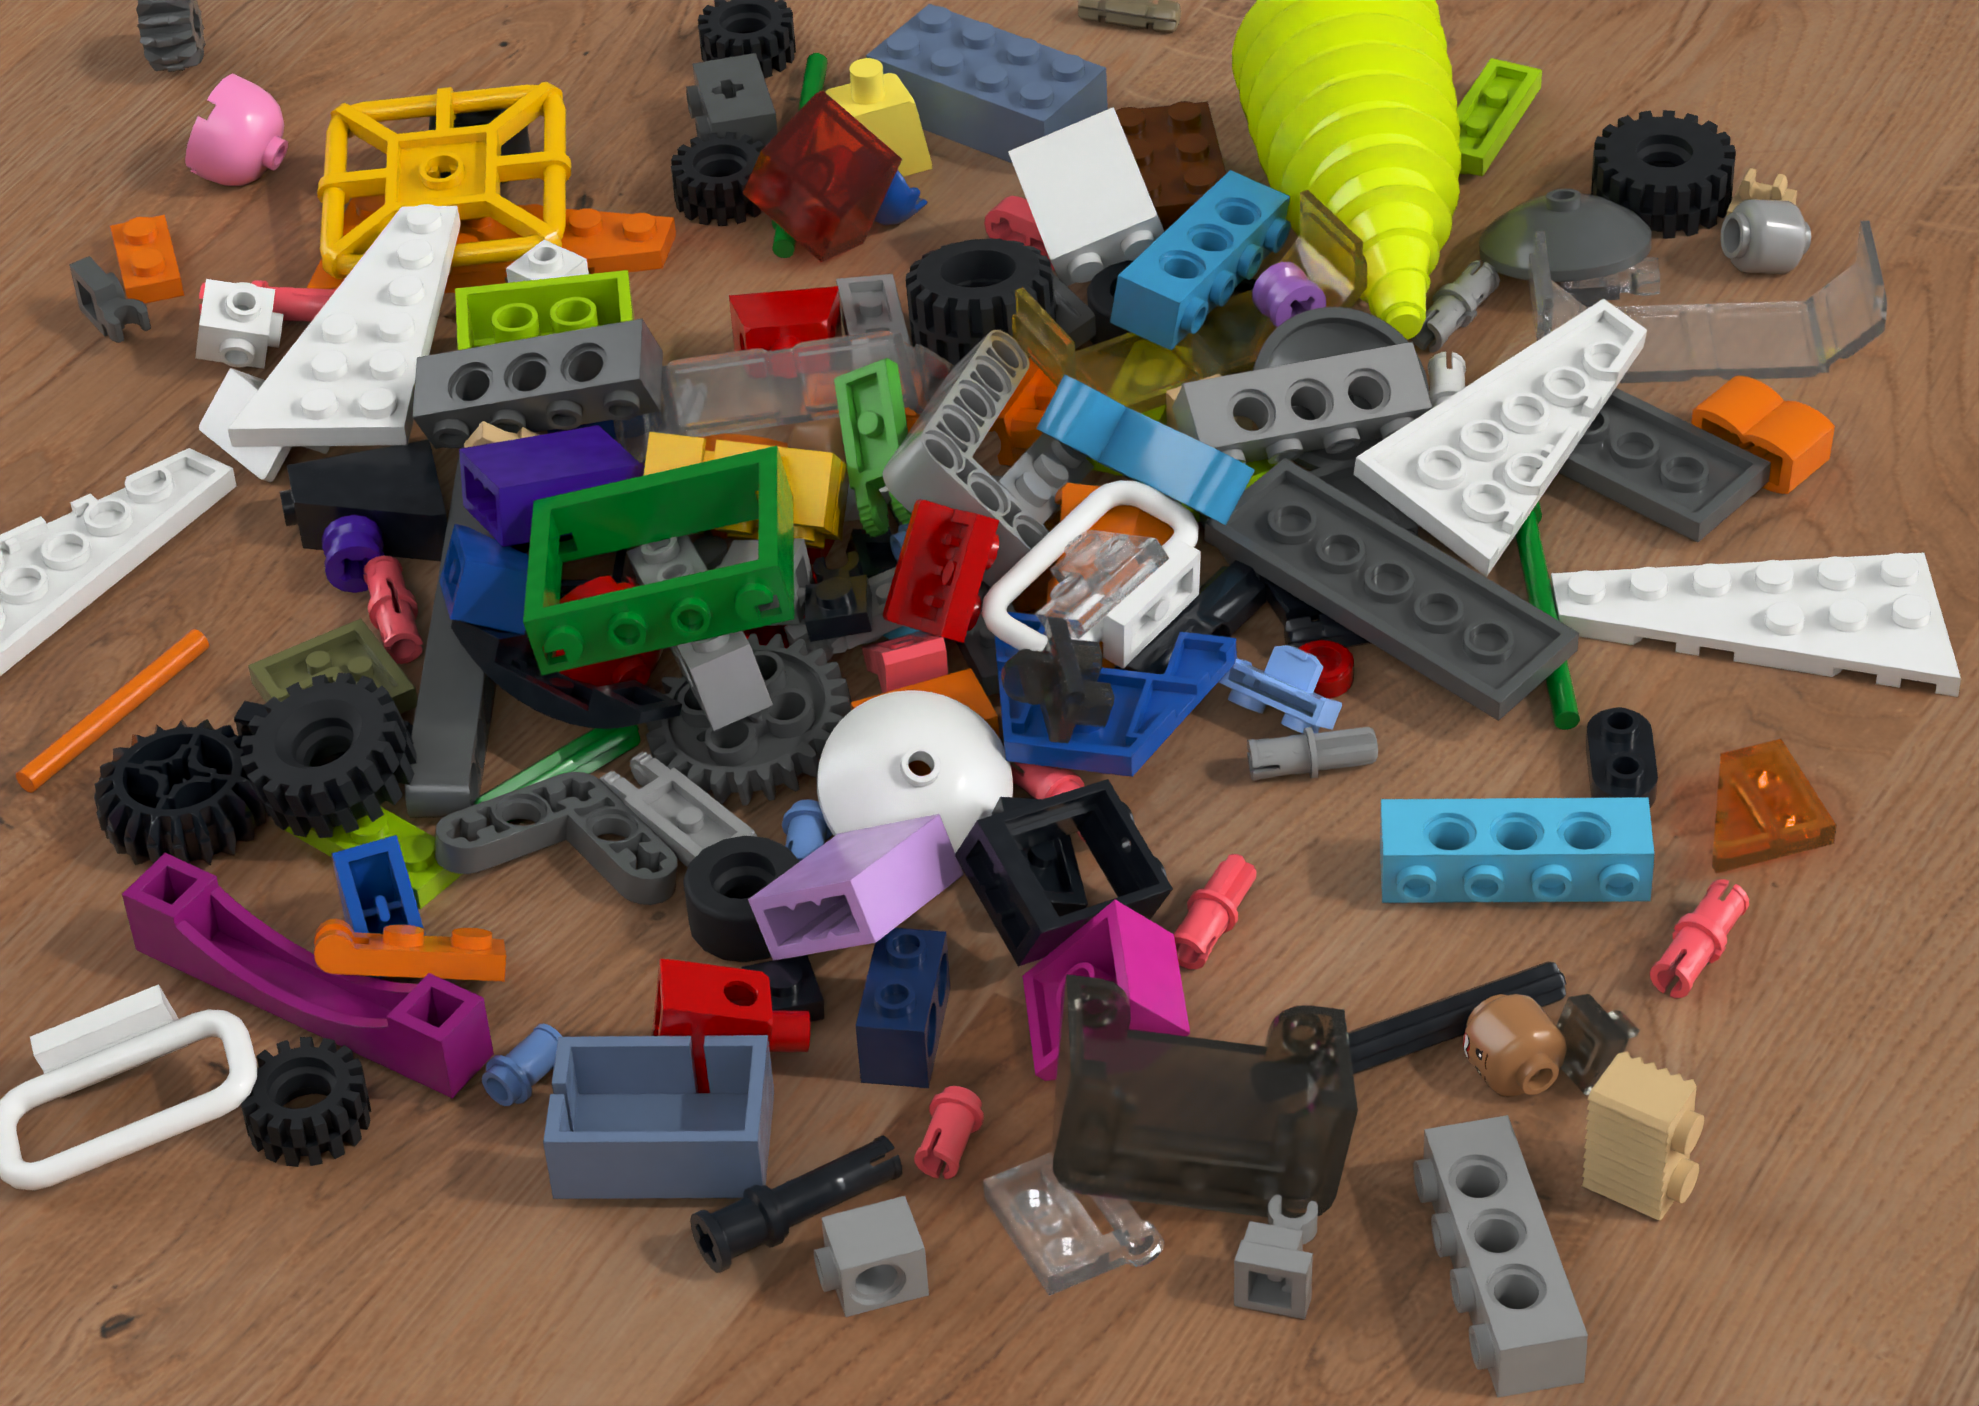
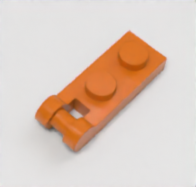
M329 919L320 924L314 937V957L318 967L326 973L341 975L424 978L430 973L441 979L505 982L506 950L504 939H492V932L479 928L452 930L451 937L424 936L425 930L423 928L412 925H389L384 927L383 934L356 933L344 920Z

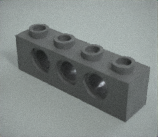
M642 318L417 357L412 417L433 447L439 449L463 447L465 441L468 440L482 421L513 433H517L522 427L532 432H541L553 429L569 430L583 424L613 419L629 420L637 415L661 412L663 351Z

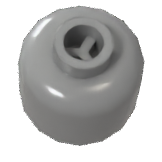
M1747 199L1737 205L1733 212L1726 216L1721 228V247L1724 254L1730 258L1731 263L1740 272L1786 274L1798 265L1802 256L1808 251L1811 243V230L1808 223L1805 222L1800 209L1790 201Z

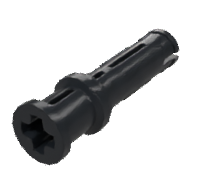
M882 1135L848 1154L773 1189L766 1185H753L745 1189L743 1199L713 1213H709L707 1210H700L692 1214L690 1218L691 1230L701 1255L712 1270L716 1273H721L730 1268L732 1264L731 1259L762 1244L771 1248L783 1243L789 1234V1227L889 1180L901 1177L902 1164L899 1155L875 1166L871 1165V1163L884 1158L885 1153L892 1151L895 1147L887 1137Z

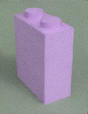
M940 814L839 833L757 892L748 901L774 961L876 943L964 874L955 857L954 849Z

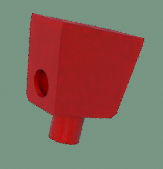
M838 286L729 295L734 352L749 381L766 382L781 380L784 382H794L802 378L825 377L833 373L843 345Z
M659 959L651 1036H691L699 1093H710L704 1052L705 1036L768 1035L770 1052L809 1051V1011L772 1010L770 980L762 971L674 959Z

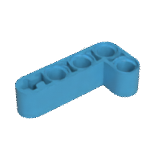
M1065 374L1036 428L1100 464L1134 481L1148 485L1223 525H1226L1255 471L1239 460L1136 412Z

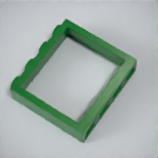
M777 446L542 498L533 502L523 624L541 675L794 619L793 496ZM759 519L757 560L559 604L562 563ZM572 533L574 539L559 542L560 535ZM773 595H777L779 607L764 611L759 610V605L773 603ZM564 649L565 655L556 657V651Z

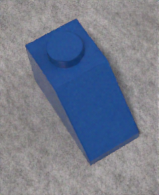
M454 524L439 581L450 619L524 635L526 629L523 624L529 555L510 546L502 547L497 540L472 528Z

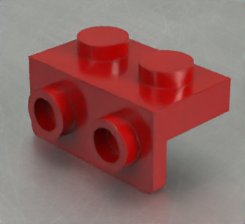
M918 499L914 504L882 614L883 619L964 643L967 631H971L974 628L980 615L982 601L978 593L984 572L991 568L998 554L999 536L996 534L1000 520Z

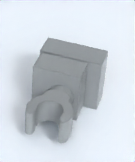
M1277 1194L1268 1203V1224L1249 1221L1244 1240H1241L1234 1260V1306L1294 1318H1306L1312 1299L1313 1253L1304 1252L1303 1244L1311 1241L1317 1234V1202L1310 1201L1307 1211L1303 1216L1288 1218L1282 1215V1196Z

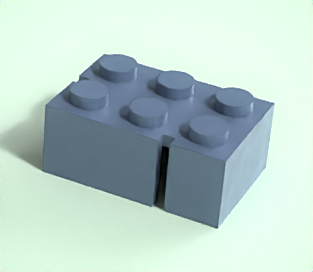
M768 1035L705 1036L704 1052L710 1093L698 1092L691 1036L558 1037L552 1078L553 1094H550L543 1140L553 1199L743 1198L745 1189L753 1185H766L774 1103V1083Z

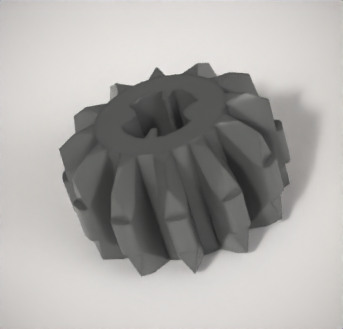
M138 0L136 10L138 14L137 26L141 36L140 43L143 44L145 58L155 71H183L185 68L197 66L202 62L204 57L203 48L206 45L203 33L205 28L202 24V11L199 10L198 0Z

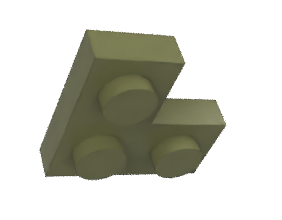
M361 618L248 665L252 684L266 703L274 696L280 702L288 698L289 694L286 688L299 682L303 690L313 686L312 677L325 674L329 683L336 682L338 673H351L356 684L362 676H366L374 680L377 688L383 686L389 692L400 714L417 706L418 699L415 686Z

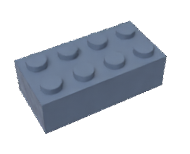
M928 4L866 55V58L876 59L882 63L883 74L893 73L899 77L914 99L923 130L1012 163L1008 151L1108 110L1106 67L1086 61L1079 56L1067 54L1042 45L1033 39L1023 38L998 29L991 24L979 22L954 13L941 6Z

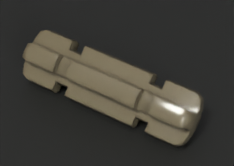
M1079 0L1078 16L1083 20L1100 22L1101 17H1105V22L1109 24L1148 29L1150 24L1153 25V30L1173 33L1180 23L1181 6L1175 1L1158 0V4H1153V0Z

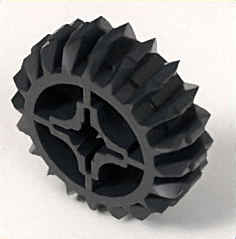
M182 719L176 728L163 730L156 724L154 734L148 737L132 734L130 748H114L112 762L100 766L101 776L99 781L94 784L96 790L94 800L100 828L102 831H105L106 838L114 845L117 854L130 855L135 865L143 864L148 860L154 864L164 853H167L187 863L203 859L211 866L213 855L219 852L235 855L237 841H253L254 829L266 823V811L242 767L240 757L245 756L240 746L243 736L248 735H235L231 725L222 726L215 730L208 719L201 722L197 727H188Z

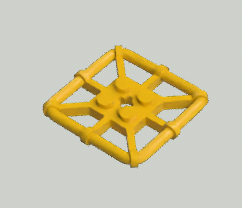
M543 82L539 85L526 84L454 92L452 87L438 88L437 94L364 101L351 105L342 103L331 111V120L326 131L324 176L318 182L317 197L322 203L320 236L322 267L326 273L334 278L343 279L348 276L401 207L418 206L421 204L458 206L460 220L491 217L522 236L519 238L456 244L449 273L452 272V267L516 261L543 240L562 247L561 239L563 238L566 225V181L571 176V160L566 155V108L563 102V93L561 89L551 83ZM507 109L489 124L454 128L456 114ZM540 115L544 117V152L501 156V146ZM436 116V130L397 134L379 123ZM357 136L387 155L386 168L346 172L348 138ZM443 172H450V173H451L450 176H448V177H446V178H440V179H439L440 173H443ZM537 178L543 180V221L500 196V182ZM385 194V205L343 236L344 206L349 202L350 198Z

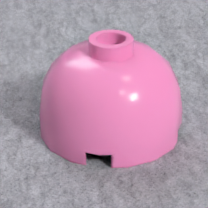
M233 73L223 78L207 99V101L216 105L208 119L205 120L198 116L187 144L185 163L187 167L192 169L191 172L206 180L225 186H244L260 178L268 168L274 171L279 167L288 148V141L282 139L285 125L281 108L270 93Z

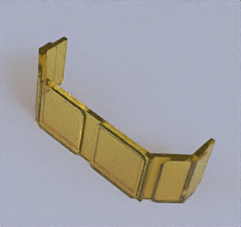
M1309 190L1300 192V236L1280 262H1292L1304 271L1308 280L1316 283L1324 292L1326 307L1352 308L1367 288V262L1363 255V241ZM1023 287L1015 290L1016 314L1012 315L1013 338L1057 388L1065 374L1139 413L1165 405L1166 391L1180 387L1183 383L1198 381L1216 374L1226 376L1253 371L1255 361L1263 344L1276 327L1270 318L1263 315L1252 301L1253 289L1230 297L1228 302L1222 307L1217 305L1206 316L1198 332L1195 334L1188 333L1172 350L1130 332L1075 351V342Z

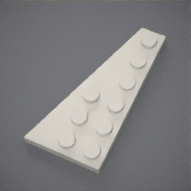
M421 204L418 206L401 207L228 427L227 430L232 447L408 445L414 421L412 415L417 357L430 354L461 225L458 206Z
M1602 299L1357 456L1353 475L1487 577L1643 349L1647 329L1608 301Z
M1893 553L1889 555L1854 557L1834 556L1818 559L1768 560L1764 562L1729 564L1709 563L1693 566L1551 573V587L1558 619L1563 624L1579 632V637L1634 645L1644 637L1675 642V652L1699 656L1701 647L1734 652L1733 661L1829 677H1833L1840 673L1842 669L1877 674L1876 684L1900 688L1901 680L1908 679L1936 684V694L1955 697L1959 695L1961 677L1925 553Z

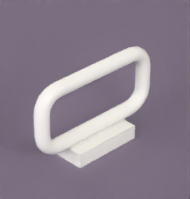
M1124 480L1102 485L1090 493L989 589L983 598L981 613L987 629L1000 640L1026 655L1048 663H1064L1076 660L1102 641L1103 658L1124 669L1199 595L1201 551L1194 548L1198 541V523L1193 513L1180 502L1148 485L1137 481ZM1120 505L1134 506L1173 528L1174 534L1071 634L1059 638L1048 637L1008 614L1007 607L1113 507Z
M158 984L30 1036L34 1057L44 1074L23 1082L8 1091L0 1099V1178L16 1189L35 1191L51 1187L220 1118L238 1108L250 1095L257 1080V1061L249 1031L243 1021L228 1011L211 1009L192 1013L179 1019ZM218 1037L222 1040L229 1064V1075L219 1087L43 1160L29 1163L22 1159L16 1131L17 1124L20 1118L31 1109L187 1047L189 1044L201 1039Z

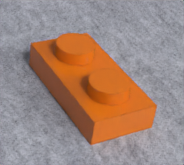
M165 215L150 218L136 217L125 223L110 225L127 299L140 300L146 304L185 296Z

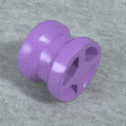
M1280 262L1270 266L1256 280L1252 291L1254 305L1263 315L1270 318L1276 328L1297 314L1326 307V296L1322 289L1316 283L1308 280L1304 271L1292 262Z

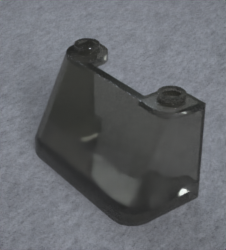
M1066 975L1060 1007L1052 1137L1053 1174L1059 1184L1069 1191L1082 1195L1268 1217V1203L1277 1194L1282 1196V1215L1288 1218L1303 1216L1307 1211L1310 1201L1317 1202L1318 1216L1322 1215L1332 1206L1337 1196L1358 1113L1344 1009L1302 1005L1283 1010L1273 1019L1268 1029L1265 1046L1131 1030L1129 1029L1131 1021L1130 1000L1121 987L1114 982L1100 978Z

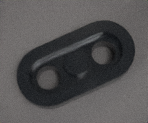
M1616 707L1598 712L1589 720L1586 734V756L1591 798L1649 797V806L1651 808L1656 800L1658 782L1651 724L1643 715L1627 708Z

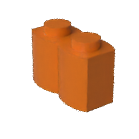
M1734 376L1693 409L1691 420L1692 425L1771 462L1769 482L1762 487L1771 492L1789 494L1830 459L1835 429L1833 423L1822 413L1806 404L1796 401H1784L1768 385L1751 377Z

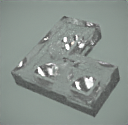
M1097 530L1086 531L1068 543L1064 550L1066 555L1050 569L1059 584L1051 591V600L1035 614L1048 634L1080 639L1161 567L1169 557L1157 538Z

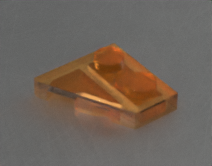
M1782 739L1720 754L1712 868L1716 874L1834 844L1837 825Z

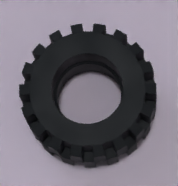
M993 238L964 240L941 246L940 249L932 250L922 255V259L915 261L910 266V272L906 274L913 348H916V353L922 359H929L930 364L938 367H949V370H951L992 330H1001L1017 340L1025 350L1028 359L1031 355L1042 354L1048 349V344L1054 342L1057 325L1052 268L1047 256L1041 255V251L1035 247L1024 246V243Z

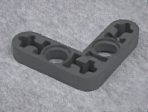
M584 772L560 774L450 813L441 818L436 825L435 859L441 867L454 873L471 874L480 872L567 840L621 896L631 902L643 905L663 903L671 898L676 890L677 857L674 852L600 779ZM527 819L535 822V824L521 826L513 825L506 821ZM604 834H615L623 836L626 839L619 841H606L598 838L597 836Z

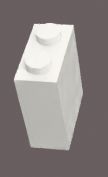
M1114 107L1008 151L1049 259L1058 278L1066 286L1091 281L1097 273L1110 265L1126 260L1134 261L1164 233Z

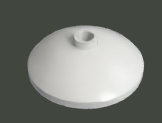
M905 690L874 697L854 708L837 724L827 739L821 754L817 772V795L824 820L833 836L839 833L940 814L956 853L976 821L992 816V812L1000 797H1012L1013 776L1010 762L1005 757V748L995 731L979 714L959 701L941 694ZM916 760L923 761L929 765L931 773L926 776H918L909 769L908 764Z

